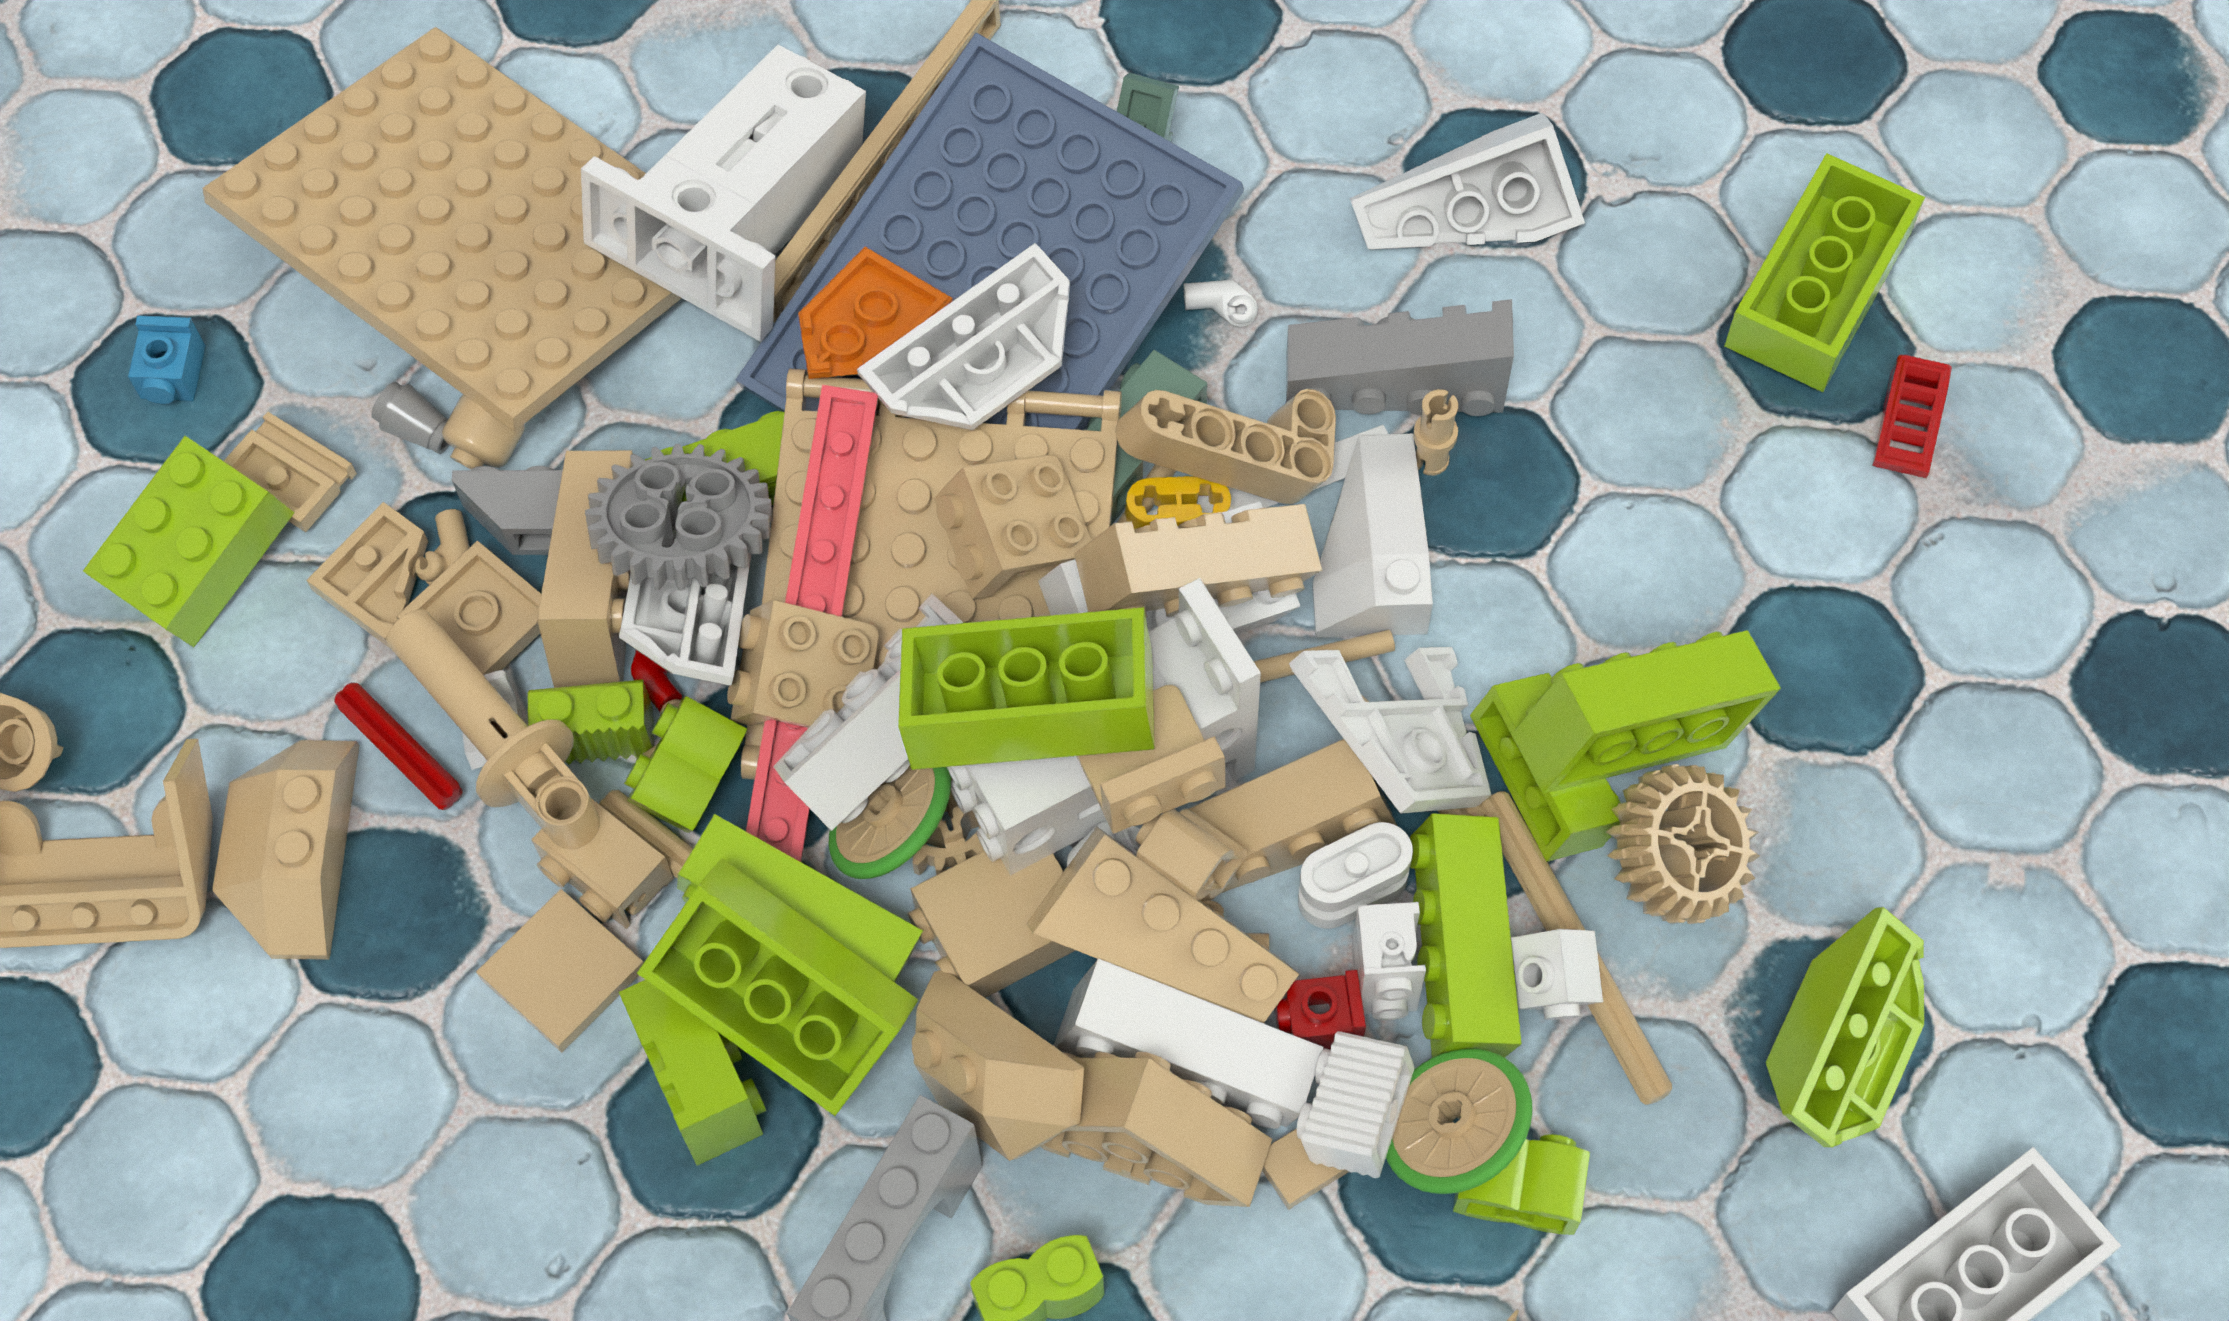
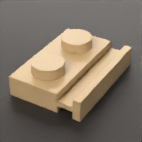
M267 411L262 417L264 419L263 424L256 431L251 429L224 462L270 492L291 509L294 514L288 522L307 532L341 493L340 486L347 478L352 480L357 473L351 462Z

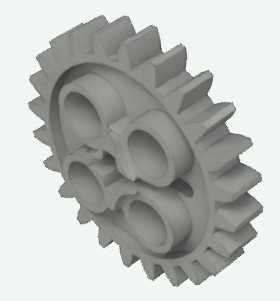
M675 444L672 454L664 456L657 447H653L651 449L652 459L646 461L632 454L630 455L631 468L627 469L614 464L611 467L613 479L599 478L597 480L599 493H589L588 495L590 509L585 510L591 549H597L599 562L601 564L611 562L615 576L630 570L632 584L634 585L641 583L647 577H652L655 590H660L667 579L675 580L679 591L685 589L687 580L691 578H696L702 587H707L709 581L708 574L714 572L727 580L730 578L729 565L733 564L738 567L747 568L749 566L748 553L761 554V539H768L771 535L770 522H773L767 483H759V472L757 469L745 471L744 459L741 457L726 463L724 449H720L711 457L705 456L704 446L701 444L691 454H684L681 445ZM686 488L687 501L683 502L682 497ZM672 530H676V537L674 543Z

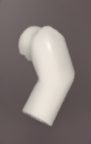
M1233 280L1183 284L1185 310L1212 308L1227 322L1238 327L1251 324L1257 316L1258 306L1255 299Z

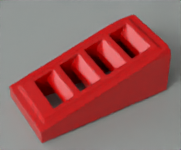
M1899 355L1889 378L1872 466L1923 478L1928 477L1951 377L1952 367L1950 365L1909 355ZM1900 400H1905L1909 402L1927 405L1929 407L1927 410L1919 407L1901 404L1899 402ZM1895 421L1925 428L1924 431H1920L1894 424ZM1890 441L1921 447L1920 453L1891 447Z

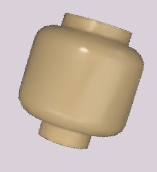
M463 394L442 430V436L454 448L450 458L469 469L483 466L484 464L500 468L508 462L524 432L525 426L522 425L515 432Z

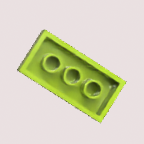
M1826 153L1736 309L1724 347L1824 392L1911 235L1925 197Z
M1144 607L902 628L898 728L911 769L1155 750L1153 657Z
M1748 630L1724 636L1721 632L1717 631L1709 633L1690 644L1678 646L1676 642H1668L1646 654L1632 657L1630 653L1625 652L1607 659L1602 664L1584 667L1583 664L1576 663L1561 669L1551 678L1552 685L1545 694L1526 709L1527 716L1511 735L1542 794L1724 749L1776 695L1781 687Z
M723 858L717 862L697 886L637 972L639 976L834 1116L837 1115L898 1034L918 1002V999Z

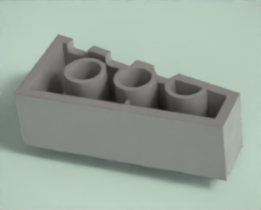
M1512 299L1492 301V311L1467 314L1465 305L1442 307L1443 317L1415 320L1411 318L1409 311L1388 313L1387 317L1382 318L1373 325H1364V322L1359 317L1288 325L1286 402L1302 390L1314 389L1323 393L1331 401L1335 410H1355L1361 414H1376L1381 411H1410L1413 414L1422 415V400L1425 395L1430 391L1440 389L1448 391L1447 405L1452 395L1456 397L1458 412H1464L1471 416H1484L1492 412L1503 413L1514 358Z

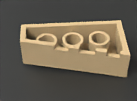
M632 450L566 451L537 617L554 688L622 682L624 679L626 642L619 638L631 571L629 570L624 574L615 576L611 562L604 564L599 562L597 549H591L585 510L590 509L589 493H599L597 480L599 478L613 479L611 467L614 464L627 469L631 468L630 455L633 454Z
M1097 826L1027 922L1028 927L1035 935L1094 958L1104 960L1262 1023H1265L1299 975L1284 960L1202 901L1196 900L1137 858L1135 853Z

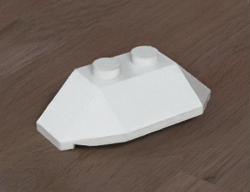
M1034 243L857 369L858 375L893 414L974 430L1062 366L1070 281L1040 247Z
M672 530L673 543L676 537V530ZM748 553L749 566L747 568L738 567L733 564L729 565L730 578L727 580L715 572L708 574L709 581L707 587H702L696 578H691L687 580L685 589L679 591L675 580L667 579L660 590H655L652 577H647L641 583L634 585L632 584L630 574L619 638L669 673L732 685L751 553Z

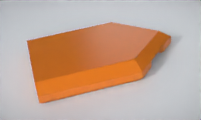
M864 247L798 313L808 379L858 374L857 369L950 304L953 298L869 248Z

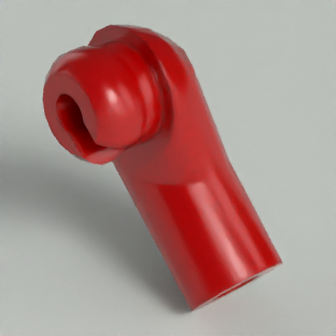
M635 650L631 664V676L633 680H644L649 699L660 712L663 705L668 701L674 699L681 700L682 694L667 677L668 671L638 650Z

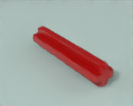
M348 683L343 690L337 692L334 702L338 709L438 809H449L454 802L461 798L463 791L459 783L359 683Z

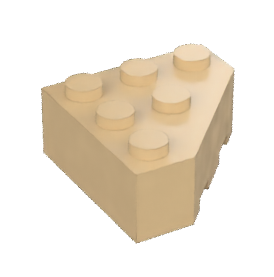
M1096 1052L1094 1058H1080L1064 1053L1084 1067L1080 1124L1060 1133L1049 1142L1040 1146L1041 1148L1067 1158L1073 1153L1088 1160L1104 1162L1103 1170L1147 1185L1150 1184L1152 1179L1168 1187L1185 1190V1198L1206 1205L1250 1207L1272 1142V1138L1251 1125L1253 1120L1251 1116L1238 1109L1220 1105L1211 1099L1212 1091L1200 1083L1179 1078L1169 1071L1170 1063L1157 1055L1137 1052L1134 1058H1120L1109 1053Z

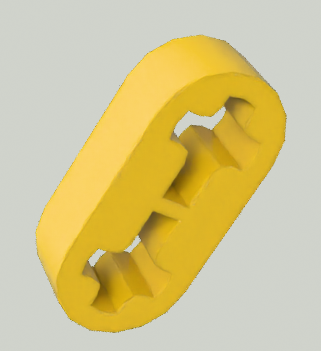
M1195 476L1146 478L1137 481L1130 487L1127 492L1124 514L1127 522L1132 521L1134 529L1150 525V522L1155 519L1175 517L1177 526L1203 514H1210L1202 513L1201 506L1197 504L1198 496H1208L1210 504L1214 505L1211 513H1220L1230 509L1231 495L1227 486ZM1143 498H1154V504L1158 506L1156 515H1147L1145 507L1142 506Z

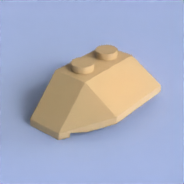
M300 740L229 782L212 891L271 959L330 960L360 746L357 741Z
M941 970L934 971L917 1007L915 1035L912 1038V1053L914 1065L938 1105L973 1123L976 1136L1009 1161L1026 1155L1049 1142L1060 1133L1079 1125L1084 1067L952 974L942 972Z

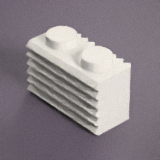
M1339 1031L1335 1033L1331 1049L1324 1048L1317 1061L1315 1080L1319 1086L1316 1090V1097L1313 1099V1104L1306 1102L1303 1105L1297 1122V1137L1301 1139L1311 1162L1316 1165L1333 1166L1339 1170L1345 1169L1351 1173L1357 1172L1363 1176L1380 1177L1415 1069L1407 1046Z

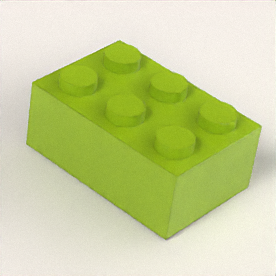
M184 436L83 569V572L194 648L293 516L294 512L270 492L187 436Z

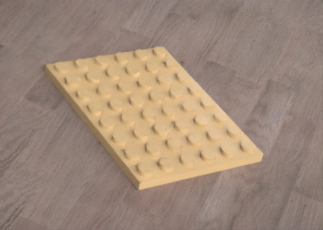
M437 27L431 29L202 188L207 205L514 432L682 299L584 244L581 168L595 156L613 167L625 170L637 180H640L646 173Z

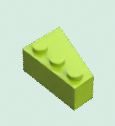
M646 980L618 992L674 1115L676 1124L697 1166L763 1135L756 1116L765 1112L766 1108L752 1078L741 1082L733 1066V1063L742 1060L737 1045Z

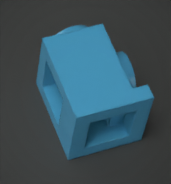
M137 315L135 325L138 329V335L128 378L141 399H147L158 404H168L173 402V400L194 401L206 345L192 319Z

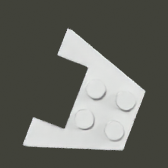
M1452 647L1418 648L1404 660L1424 700L1365 702L1339 650L1303 651L1289 663L1294 674L1400 813L1477 807L1491 796L1476 734L1472 732L1466 733L1461 711L1468 706L1464 688L1460 686L1455 688L1451 670L1458 665Z

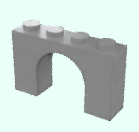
M919 1095L788 1310L787 1315L790 1321H887L883 1310L885 1294L897 1264L913 1235L932 1209L952 1219L982 1168L973 1123Z

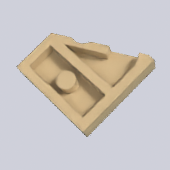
M382 502L306 581L313 592L389 647L386 643L387 634L398 620L396 616L408 606L417 578L415 571L416 561L419 556L424 557L428 539L423 530Z

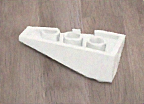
M1413 433L1358 435L1320 558L1322 571L1315 575L1313 581L1315 638L1363 636L1390 629L1392 635L1428 634L1433 600L1429 551Z

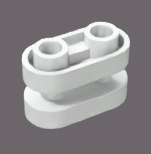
M1378 822L1370 824L1310 854L1304 861L1300 874L1298 906L1302 916L1316 927L1332 929L1356 919L1357 907L1359 905L1386 904L1399 897L1407 885L1413 853L1412 843L1408 835L1394 824Z

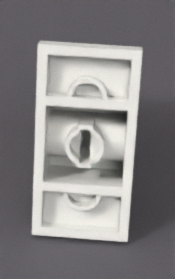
M777 45L640 180L633 178L625 170L613 167L595 156L581 168L584 244L761 342L773 329L775 254L795 235L862 146L866 91L857 87L849 80L842 79L812 63L809 59Z
M1199 578L1179 588V613L1175 614L1173 619L1148 631L1153 657V690L1165 685H1174L1180 690L1204 740L1215 736L1225 756V766L1233 779L1237 780L1255 771L1261 672ZM1076 756L947 767L953 779L951 781V793L957 805L964 814L970 811L974 812L981 827L976 830V833L986 855L992 862L1000 858L1010 876L1084 838L1098 823L1107 821Z

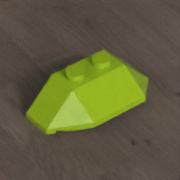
M1884 907L1874 908L1811 961L1765 1062L1782 1114L1815 1141L1827 1148H1833L1842 1144L1843 1141L1859 1137L1880 1128L1924 1027V980L1919 959L1924 958V940Z

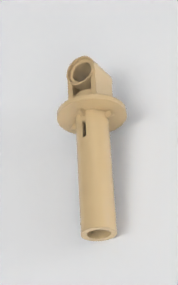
M423 609L414 610L397 620L387 634V645L487 760L476 782V792L479 798L490 807H505L520 802L550 839L562 848L576 849L592 841L599 829V816L586 787L565 765L574 741L573 733L567 725L560 720H544L527 726L428 611ZM570 806L580 807L574 816L563 820L556 819L558 813L564 808Z

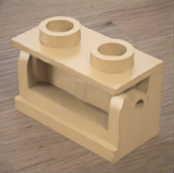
M591 798L600 821L596 836L592 841L580 848L566 849L556 845L544 830L541 829L531 839L541 858L537 863V867L558 887L563 888L569 883L583 895L579 898L580 902L600 921L606 922L612 917L627 929L630 923L624 909L632 916L637 914L674 877L664 855ZM570 806L564 808L558 813L556 819H568L574 816L580 807Z

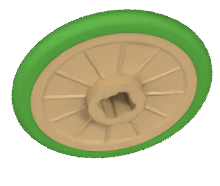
M909 765L899 778L890 783L884 781L867 797L868 803L865 809L855 819L848 823L841 822L832 831L830 830L829 851L831 859L839 871L851 878L871 879L897 869L912 858L931 837L946 810L951 791V775L947 767L912 770Z
M1482 1049L1453 1050L1422 1063L1414 1069L1386 1156L1392 1170L1410 1186L1435 1194L1463 1192L1491 1180L1515 1158L1529 1132L1532 1120V1098L1524 1076L1506 1058ZM1455 1118L1460 1119L1456 1123L1452 1122Z

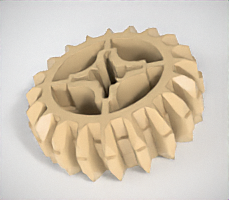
M1674 764L1663 766L1661 770L1646 772L1643 776L1638 777V784L1630 785L1627 789L1622 790L1626 802L1619 803L1618 806L1611 809L1619 819L1620 825L1612 826L1611 829L1606 831V833L1617 839V849H1614L1607 857L1620 860L1622 869L1614 880L1622 883L1630 882L1631 885L1626 899L1633 900L1634 902H1643V914L1661 916L1662 921L1672 924L1684 922L1688 924L1703 923L1706 919H1710V917H1719L1729 912V904L1736 903L1738 900L1745 898L1741 885H1746L1755 879L1748 869L1747 863L1753 862L1760 857V855L1750 849L1749 840L1759 832L1747 828L1745 822L1752 809L1736 805L1740 789L1724 787V775L1714 772L1706 773L1705 767L1697 765L1679 766Z

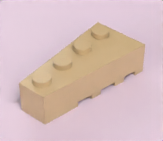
M1298 504L1249 509L1231 517L1232 523H1226L1222 512L1203 514L1180 524L1178 527L1175 517L1155 519L1150 522V525L1137 529L1133 528L1132 521L1114 523L1074 553L1088 612L1144 607L1147 618L1146 611L1165 608L1166 616L1171 617L1179 613V588L1199 578L1212 598L1218 600L1219 607H1229L1245 603L1253 599L1252 593L1269 590L1271 598L1299 593L1305 589L1304 581L1322 571L1306 505Z
M1344 739L1189 808V810L1247 850L1246 858L1221 893L1302 865L1306 858L1316 850L1370 824L1386 822L1397 826L1381 787ZM1206 895V896H1205L1204 898H1202L1200 901H1202V902H1203V901H1207V900H1210V901H1211V900H1213L1214 898H1210V897H1208V896Z

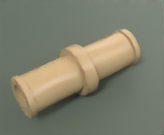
M1437 389L1425 395L1422 400V416L1418 418L1414 425L1413 438L1417 445V467L1419 470L1425 461L1423 474L1434 476L1446 470L1449 465V451L1457 442L1458 427L1455 422V416L1458 412V401L1452 395L1447 405L1448 391Z

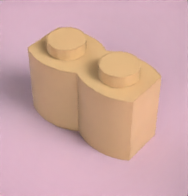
M1188 808L1180 812L1172 809L1144 823L1135 839L1141 845L1137 851V858L1196 900H1201L1206 895L1210 898L1218 896L1225 889L1247 856L1245 848Z

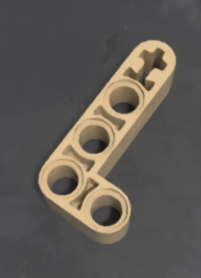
M1305 389L1298 392L1274 412L1267 423L1167 391L1154 390L1148 392L1118 420L1115 432L1120 447L1127 454L1137 459L1279 503L1294 504L1325 482L1332 473L1336 415L1331 401L1323 393L1314 389Z

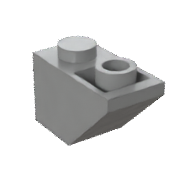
M479 466L471 470L452 471V482L463 507L512 555H548L563 470H554L545 466H532L526 470H498L494 467Z

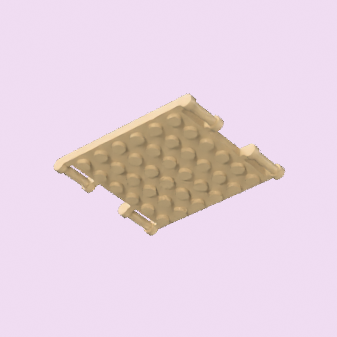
M790 368L788 370L786 404L772 514L773 522H771L762 605L772 600L785 602L817 418V411H805L807 397L820 398L822 385L873 392L862 379L841 377L808 379L806 369ZM1028 390L1007 405L1006 425L982 423L974 430L916 418L898 417L899 415L891 413L878 398V402H880L879 416H875L842 615L844 618L871 624L878 630L879 639L873 669L877 670L885 661L888 650L884 645L899 629L916 627L926 617L918 608L931 594L938 598L963 623L1051 615L1038 580L1058 565L1016 572L992 596L972 600L966 582L957 570L956 556L947 532L938 520L934 497L963 467L1053 455L1062 464L1090 538L1093 540L1111 526L1118 448L1115 428L1121 415V391L1104 390V395L1101 396ZM1026 413L1102 418L1101 431L1025 426ZM764 722L753 726L747 725L745 746L743 747L741 757L742 779L755 780Z

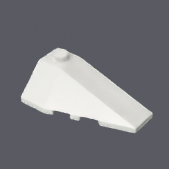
M1544 113L1490 132L1350 198L1368 249L1431 247L1433 244L1465 242L1467 245L1485 244L1487 241L1515 240L1517 243L1536 242L1585 223L1553 124Z

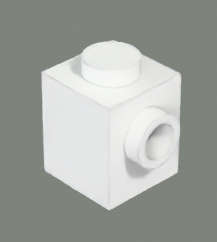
M1557 929L1511 937L1519 1009L1543 1010L1544 1020H1560L1580 1017L1579 1006L1603 1002L1595 931Z

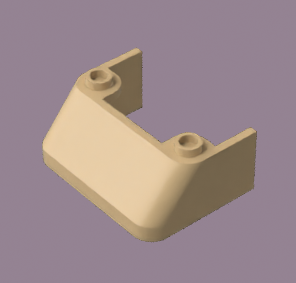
M186 739L163 780L165 797L156 805L151 820L154 835L42 840L38 820L30 809L17 802L0 801V948L180 939L196 930L206 909L213 827L212 810L198 739Z

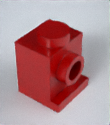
M1348 970L1345 971V975L1295 980L1285 993L1284 998L1275 1007L1277 1029L1322 1046L1323 1049H1331L1335 1033L1338 1031L1364 1037L1366 1023L1358 971ZM1329 1004L1330 1009L1324 1014H1316L1308 1006Z

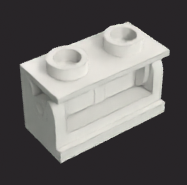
M1419 902L1359 905L1357 907L1351 946L1353 970L1358 971L1364 1014H1372L1374 1019L1396 1020L1407 1016L1408 1012L1417 1011L1426 973L1425 965L1412 966L1411 964L1417 948L1416 929L1420 914Z

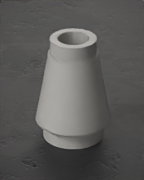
M392 382L381 392L371 413L372 418L379 422L380 430L426 449L433 450L438 454H442L450 446L442 436V430L448 419L412 385L402 386L397 382Z

